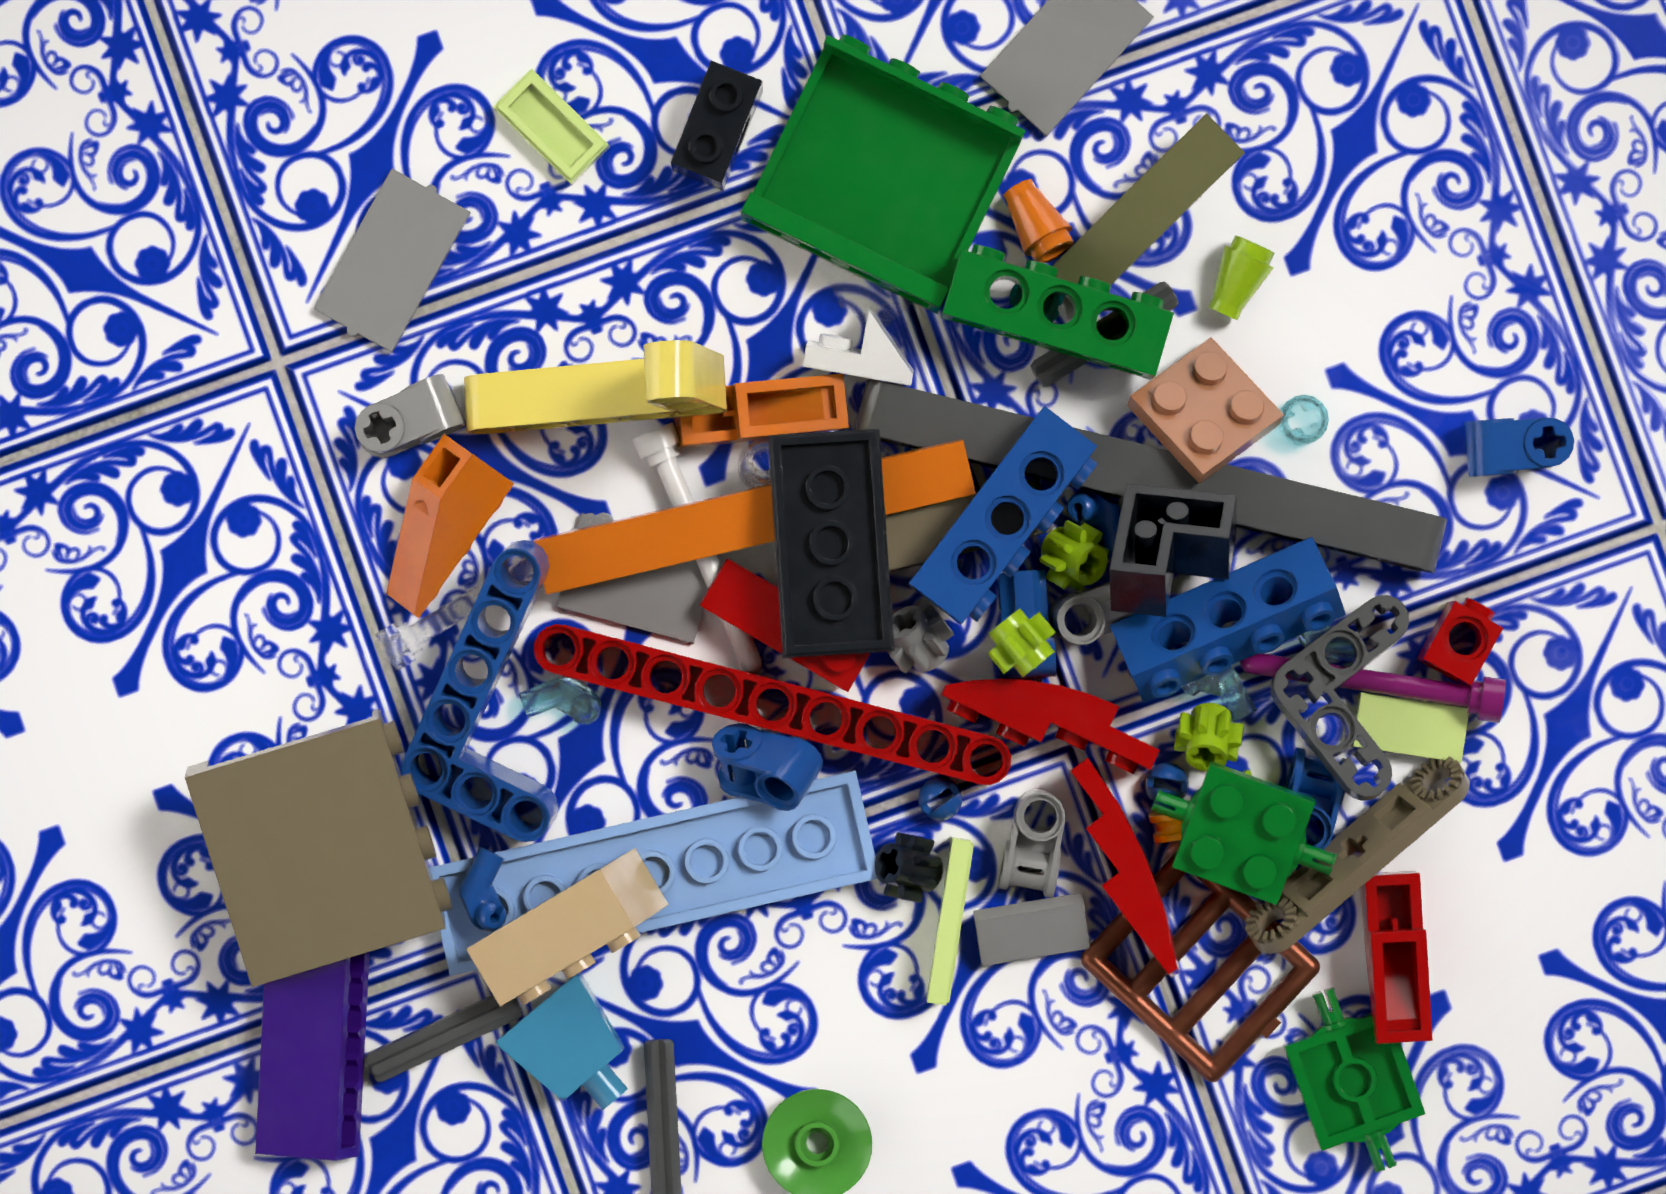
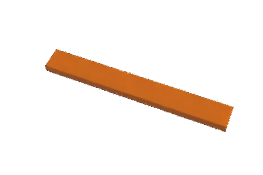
M963 438L881 458L885 515L976 494ZM771 484L534 539L533 542L541 546L548 556L549 570L543 583L545 593L548 595L774 542Z

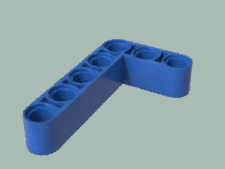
M528 540L512 543L494 560L401 766L402 775L411 773L418 794L522 842L535 841L544 835L557 816L558 802L556 796L544 784L468 749V746L548 574L549 561L547 554L541 546ZM518 555L526 558L533 567L532 580L523 582L512 577L508 570L509 557ZM496 605L507 611L511 622L508 630H496L488 624L485 616L487 606ZM476 655L483 659L488 669L487 678L478 680L470 677L463 667L464 656ZM452 704L459 707L465 716L464 727L454 728L447 725L441 717V706ZM430 753L439 758L443 768L442 775L430 776L424 773L419 766V754ZM470 777H480L488 781L492 787V798L481 800L474 797L468 789V779ZM527 800L538 805L542 811V821L534 824L524 821L518 814V802Z

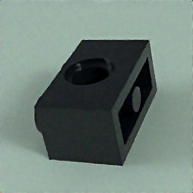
M711 60L670 162L672 170L724 191L763 93V81Z

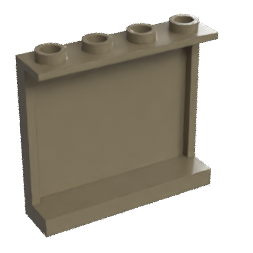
M380 709L372 711L371 718L210 766L208 760L188 766L184 778L252 987L446 929L444 912L453 909L449 892L443 877L433 879L428 860L436 857L434 844L427 825L417 828L411 809L420 805L416 786L411 773L402 776L400 774L395 755L404 753L401 738L395 721L384 723Z

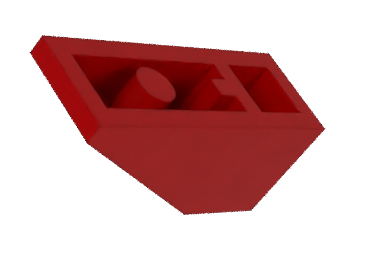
M726 558L699 606L782 654L778 587ZM871 653L789 659L848 692Z

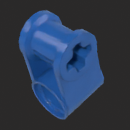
M1547 417L1523 420L1503 418L1464 422L1469 477L1518 473V470L1557 466L1566 461L1574 449L1572 430L1565 422L1557 418ZM1543 428H1547L1549 437H1558L1559 447L1550 450V459L1545 458L1543 449H1534L1533 439L1542 436Z
M737 723L728 725L720 729L712 740L713 753L721 761L718 780L719 786L724 793L734 797H743L769 804L779 810L790 811L795 809L823 767L821 754L809 742L797 737H786L756 729L748 724Z
M1296 747L1291 759L1285 788L1315 798L1316 803L1310 817L1317 822L1319 836L1311 846L1324 850L1332 840L1339 807L1342 804L1345 791L1318 757L1306 755L1304 748ZM1341 758L1338 763L1341 765L1346 759ZM1307 773L1328 778L1329 781L1309 777Z

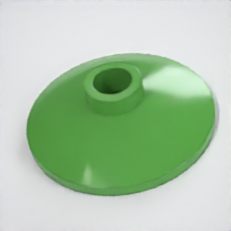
M827 1089L803 1090L783 1100L768 1118L762 1139L763 1157L768 1171L775 1181L792 1194H843L856 1185L868 1168L872 1155L871 1130L863 1112L853 1101L844 1095ZM820 1132L827 1137L828 1145L822 1152H813L808 1148L806 1141L812 1133Z

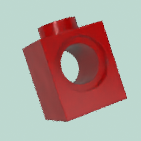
M1466 597L1463 604L1457 601L1447 602L1416 660L1459 684L1472 686L1503 627L1491 621L1495 615L1494 611L1473 599ZM1458 623L1469 626L1475 635L1474 647L1465 655L1455 652L1449 643V633Z

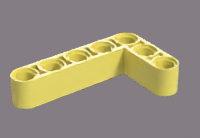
M670 340L644 344V359L465 376L466 432L471 434H495L726 412L724 355L692 341Z

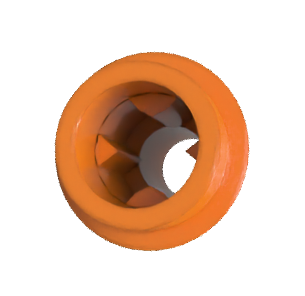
M1032 179L1024 180L1004 193L1003 196L1008 203V209L1025 256H1032L1034 261L1046 263L1062 255L1072 247L1074 241L1069 234L1072 227L1039 188H1036Z

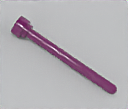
M1258 653L1240 661V666L1244 672L1249 674L1274 677L1277 671L1292 658ZM1330 664L1338 669L1348 668L1347 666ZM1362 669L1342 684L1340 688L1467 707V713L1478 714L1477 720L1500 723L1506 680L1484 676L1483 682L1474 680L1472 686ZM1290 674L1285 676L1288 680L1309 683L1308 679L1304 676L1297 680Z

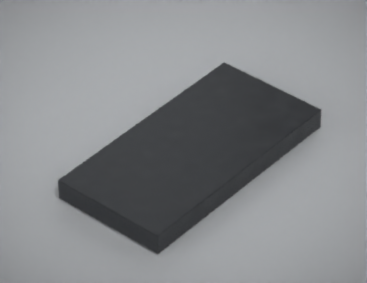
M866 429L768 435L782 659L895 651L880 430Z

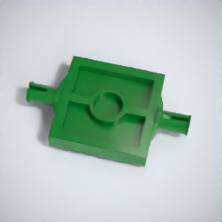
M1210 761L1202 785L1194 793L1190 801L1158 789L1151 808L1152 812L1182 821V839L1172 864L1173 868L1274 905L1278 904L1286 880L1297 868L1298 864L1329 876L1332 871V865H1334L1337 857L1336 853L1333 854L1306 844V827L1316 803L1315 798Z
M1335 988L1324 989L1330 1011L1321 991L1312 994L1323 1026H1320L1309 1036L1284 1044L1283 1048L1319 1149L1323 1151L1346 1142H1365L1374 1166V1172L1384 1171L1385 1167L1379 1149L1381 1150L1386 1167L1390 1169L1397 1165L1386 1134L1391 1132L1400 1123L1425 1115L1426 1113L1401 1043L1377 1044L1372 1013L1360 1018H1344L1334 991Z

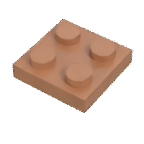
M1212 337L1130 395L1127 403L1128 408L1199 484L1279 426L1284 416L1278 407Z

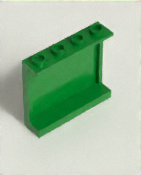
M842 34L840 39L837 40L827 35L823 50L753 193L750 192L741 210V220L938 315L948 294L961 249L969 251L1026 130L1016 126L1019 121L1017 117L1001 108L989 106L988 110L985 111L968 103L967 101L970 96L951 84L940 82L937 88L918 79L920 71L906 62L891 58L887 64L869 55L871 48L854 37Z

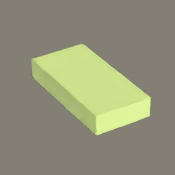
M532 68L493 106L494 110L571 186L610 148L609 144Z
M1359 692L1355 717L1382 751L1438 760H1447L1448 757H1452L1454 761L1457 760L1459 763H1462L1469 717L1467 708ZM1357 740L1351 744L1352 747L1363 748Z

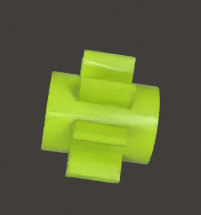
M1069 520L1065 521L1064 527L1053 529L1042 543L1041 557L1039 558V562L1050 568L1046 579L1062 589L1069 585L1079 592L1083 591L1084 585H1091L1098 581L1105 572L1108 561L1107 555L1109 554L1108 549L1098 544L1103 533L1086 523L1078 526Z
M1020 608L988 633L997 646L987 654L1003 674L1012 667H1015L1019 674L1024 677L1055 652L1046 641L1055 634V630L1040 612L1029 619Z
M1216 703L1199 704L1192 709L1191 714L1184 712L1180 714L1179 727L1176 728L1174 750L1186 751L1188 764L1201 771H1207L1210 761L1225 766L1227 760L1233 762L1238 760V750L1242 746L1244 725L1243 723H1231L1232 716L1230 710Z

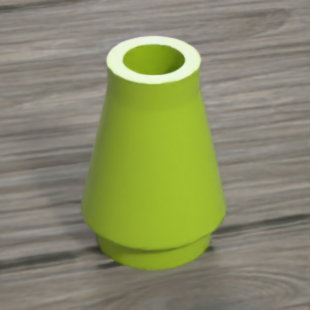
M1235 235L1230 247L1224 245L1213 297L1208 307L1238 320L1242 310L1274 269L1270 263L1275 252Z

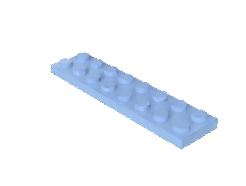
M855 770L814 780L800 804L790 811L779 810L769 804L736 797L495 852L505 859L492 884L506 910L507 917L503 924L505 926L636 848L669 904L636 926L638 932L641 933L878 878L875 874V853ZM474 857L430 867L434 880L444 878L453 909L444 912L446 929L440 930L450 976L478 970L466 949L495 932L480 930L471 923L459 896V888Z

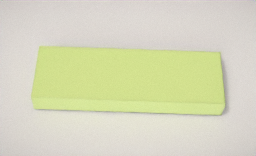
M951 837L927 988V1003L946 1005L950 1002L974 844L970 839Z

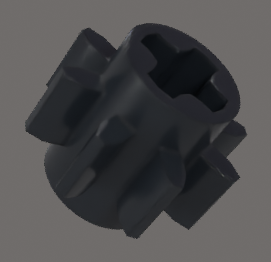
M898 832L895 836V843L885 844L879 850L875 860V874L881 883L886 884L883 892L885 896L920 903L922 902L923 892H930L936 889L942 878L943 863L941 857L932 851L934 840Z

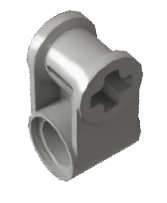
M437 374L411 384L399 393L364 408L356 418L355 432L357 439L366 452L374 457L388 458L417 445L440 439L444 434L447 436L465 426V421L444 374ZM380 418L387 425L396 424V427L389 430L391 440L382 444L377 437L368 438L367 436L375 431L373 422Z
M1033 789L1024 793L1018 799L1014 808L1009 840L1006 841L998 889L1007 890L1010 885L1040 890L1043 891L1044 897L1053 898L1061 860L1060 847L1065 825V810L1060 800L1052 792L1044 789ZM1037 800L1047 801L1055 809L1053 823L1042 830L1030 828L1024 820L1026 808ZM1023 866L1034 869H1040L1042 870V872L1019 869L1017 867Z

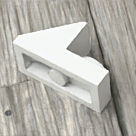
M871 307L868 310L862 350L851 348V338L820 333L819 342L808 340L806 344L802 367L910 386L912 384L913 368Z

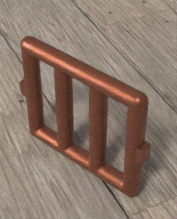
M1177 851L1154 875L1162 899L1187 873L1172 867ZM1197 877L1213 893L1172 936L1178 962L1228 908L1232 909L1245 922L1246 918H1250L1248 913L1251 910H1257L1255 906L1257 903L1247 894ZM1122 912L1109 923L1090 944V948L1085 949L1081 955L1083 967L1208 1082L1219 1081L1261 1035L1267 1039L1281 1024L1277 1017L1320 971L1318 959L1298 941L1290 948L1279 952L1293 968L1211 1056L1188 1033L1261 955L1262 952L1255 947L1249 936L1242 941L1172 1018L1148 997L1152 990L1168 974L1155 956L1132 981L1107 959L1134 930ZM1274 921L1265 931L1271 934L1272 929L1277 932L1278 929L1276 927H1283L1277 921Z

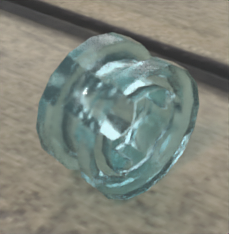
M1305 394L1295 396L1284 403L1280 409L1284 416L1278 426V430L1283 438L1292 444H1311L1322 437L1327 430L1329 422L1328 411L1324 404L1314 396ZM1301 405L1304 412L1314 410L1318 422L1310 425V427L1315 429L1312 434L1305 435L1301 428L1292 430L1289 426L1288 418L1295 416V413L1291 411L1294 406Z

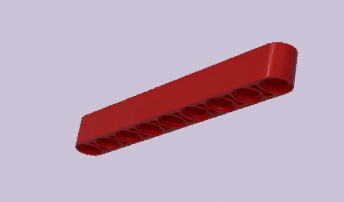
M554 624L546 627L538 634L534 642V654L540 666L551 673L980 785H992L1000 782L1007 776L1011 767V754L1003 741L975 731L567 625ZM557 634L568 635L575 645L573 658L564 665L551 663L545 653L548 640ZM612 647L622 649L629 660L626 673L617 679L604 677L598 667L600 655L606 649ZM664 661L675 663L682 673L680 686L670 693L658 691L651 681V673L654 667ZM716 675L729 677L736 688L733 700L723 707L711 705L704 695V687L707 681ZM778 689L787 696L789 709L783 718L777 721H769L759 714L757 700L765 690ZM823 702L836 705L842 714L840 728L830 735H822L816 732L810 723V714L813 708ZM876 716H883L889 719L895 728L893 742L882 749L869 746L863 736V728L866 722ZM929 730L941 732L948 742V751L945 757L937 762L923 760L917 751L919 737ZM983 744L994 746L1001 756L999 769L989 776L976 774L970 764V756L973 750Z

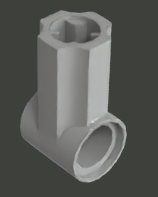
M1110 582L1079 593H1068L1060 596L1051 605L1048 619L1049 624L1055 630V635L1059 638L1077 645L1092 643L1100 636L1111 633L1109 625L1135 613L1111 611ZM1083 604L1089 612L1088 625L1081 632L1072 634L1065 626V614L1073 605Z

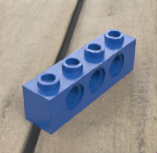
M1044 406L908 585L960 625L968 616L978 622L997 597L996 594L989 590L991 585L1001 572L1010 578L1014 575L1031 552L1023 544L1033 530L1037 528L1045 534L1065 508L1056 501L1070 483L1078 490L1095 469L1098 463L1090 458V456L1098 446ZM1044 460L1052 465L1056 473V479L1050 489L1040 491L1029 486L1025 479V469L1030 462ZM1001 504L1015 506L1022 515L1020 530L1011 535L997 532L991 523L993 509ZM967 548H978L988 558V571L979 579L966 578L958 569V556Z
M1310 537L1230 572L1229 580L1216 578L1170 598L1166 617L1133 614L1109 626L1143 703L1154 698L1171 696L1182 686L1207 675L1221 674L1233 664L1255 654L1272 652L1280 647L1283 642L1308 631L1322 630L1332 624L1334 620L1345 616L1346 613L1337 586L1313 537ZM1289 599L1281 605H1273L1278 600ZM1238 621L1233 626L1221 628L1224 624L1228 622ZM1187 643L1180 649L1171 650L1177 644Z

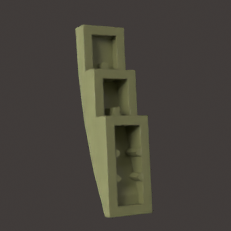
M1206 113L1053 265V267L1059 269L1056 278L1078 284L1079 277L1086 276L1112 285L1245 152Z

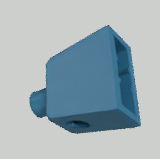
M581 973L570 978L496 1041V1044L506 1054L563 1101L579 1087L583 1086L601 1109L604 1110L628 1089L608 1065L625 1047Z

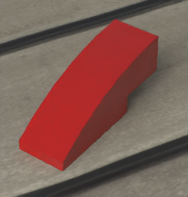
M1416 871L1380 872L1360 888L1367 975L1375 1040L1377 1044L1433 1041L1426 929L1423 928L1420 873Z

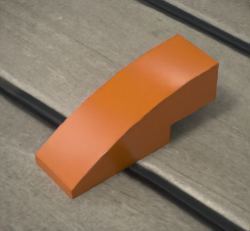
M843 374L735 383L726 386V412L674 417L675 429L680 443L677 445L678 449L768 439V435L828 432L849 428Z

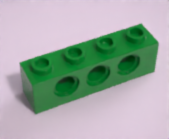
M974 244L972 252L961 249L941 318L1149 380L1156 376L1174 312L1162 309L1163 299L1135 291L1132 292L1131 299L1109 293L1111 284L1086 276H1080L1078 284L1056 278L1059 269L1037 261L1027 260L1025 268L1003 262L1006 255L1004 252L982 245ZM999 280L1012 281L1018 286L1021 293L1019 304L1010 309L998 307L990 297V287ZM1054 295L1067 298L1073 306L1071 321L1061 325L1050 322L1043 312V304L1047 298ZM1105 311L1119 313L1126 323L1124 336L1118 340H1108L1102 337L1096 327L1098 315Z

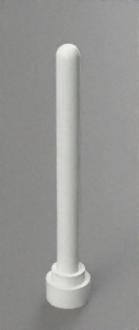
M673 422L632 439L641 460L646 458L650 468L656 466L672 506L695 502L676 459L680 455L677 447L680 440ZM717 555L696 560L707 588L710 587L722 566ZM721 619L743 671L752 674L758 672L762 666V659L752 636Z

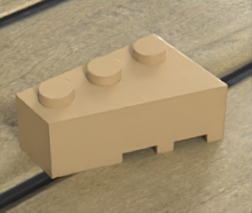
M636 848L468 947L466 950L499 1006L504 1005L517 996L522 1005H525L552 989L546 979L562 971L568 980L596 963L591 953L607 944L611 953H614L639 938L641 935L636 926L669 904Z

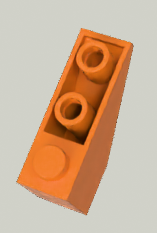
M445 434L412 478L386 592L388 596L418 618L421 617L430 602L436 598L442 585L462 557L468 553L476 537L493 513L499 509L503 499L514 485L512 481Z

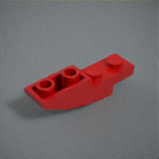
M983 679L944 685L940 694L950 700L946 708L947 711L975 724L981 714L1000 724L996 734L1023 747H1026L1029 738L1042 742L1049 725L1052 724L1059 727L1055 738L1085 751L1088 742L1108 751L1104 761L1133 775L1138 765L1151 770L1160 751L1110 726L1118 711V705L1068 687L1032 680Z

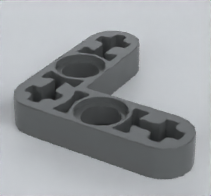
M1378 595L1369 599L1303 649L1277 671L1270 686L1271 696L1281 712L1341 788L1350 797L1360 801L1372 800L1380 796L1390 784L1392 766L1387 756L1337 695L1335 690L1394 646L1406 633L1409 625V613L1400 600L1389 595ZM1376 609L1381 615L1390 611L1395 616V620L1390 625L1394 633L1389 634L1385 629L1376 632L1366 642L1374 648V650L1368 652L1362 638L1350 629L1349 626L1355 624L1358 633H1361L1375 619L1372 610ZM1333 640H1343L1349 643L1355 652V660L1352 666L1346 669H1338L1331 666L1325 658L1326 645ZM1289 674L1296 680L1303 676L1308 679L1310 684L1305 689V693L1313 704L1321 696L1328 703L1318 708L1307 721L1300 715L1309 707L1303 698L1298 694L1289 698L1284 693V689L1289 684L1285 676ZM1324 716L1339 718L1346 727L1345 740L1338 745L1323 743L1316 734L1317 721ZM1355 740L1363 747L1356 750L1353 754L1364 767L1373 763L1379 770L1373 777L1377 784L1375 787H1372L1368 782L1360 785L1354 782L1352 777L1358 770L1349 757L1341 765L1334 758L1344 753Z

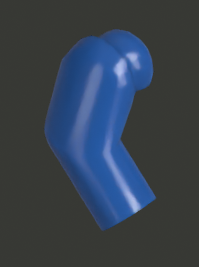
M1081 490L1069 498L1067 503L1068 515L1073 521L1081 524L1086 523L1102 532V547L1109 550L1108 560L1112 559L1122 507L1094 490Z
M479 847L459 888V896L471 923L480 930L495 931L503 926L507 917L506 910L492 884L505 858L483 847Z

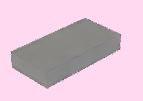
M1082 893L973 911L982 966L1090 948Z

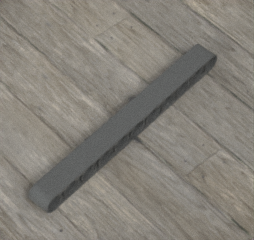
M866 379L854 430L879 429L880 441L913 449H920L963 438L968 462L996 469L1035 418L901 385ZM1075 428L1098 446L1090 456L1098 464L1079 489L1094 490L1100 494L1119 499L1124 498L1126 483L1237 495L1236 527L1297 542L1313 537L1317 547L1417 571L1435 573L1446 529V518L1227 464L1199 484L1168 450ZM1035 460L1026 466L1025 476L1055 483L1056 473L1050 463L1044 460Z

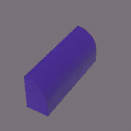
M370 952L264 984L255 1154L332 1161L359 1157Z

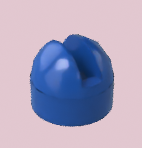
M1164 762L1154 765L1147 772L1144 779V790L1152 802H1154L1158 792V788H1153L1155 777L1181 781L1180 792L1166 788H1160V790L1182 799L1185 798L1189 789V781L1181 767L1173 763Z
M931 778L922 785L919 791V807L930 819L936 821L948 820L954 817L961 808V790L954 781L948 778ZM949 787L954 796L932 811L927 802L939 796L943 790Z

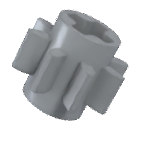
M933 605L927 606L923 612L917 606H907L892 615L895 651L888 652V654L903 673L908 672L912 666L920 672H927L943 663L949 653V645L945 640L951 638L954 632Z

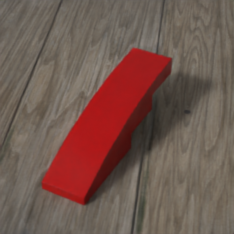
M1089 758L1073 768L1071 773L1103 816L1086 829L1119 872L1104 883L1102 887L1172 978L1180 972L1169 918L1149 861L1119 803Z

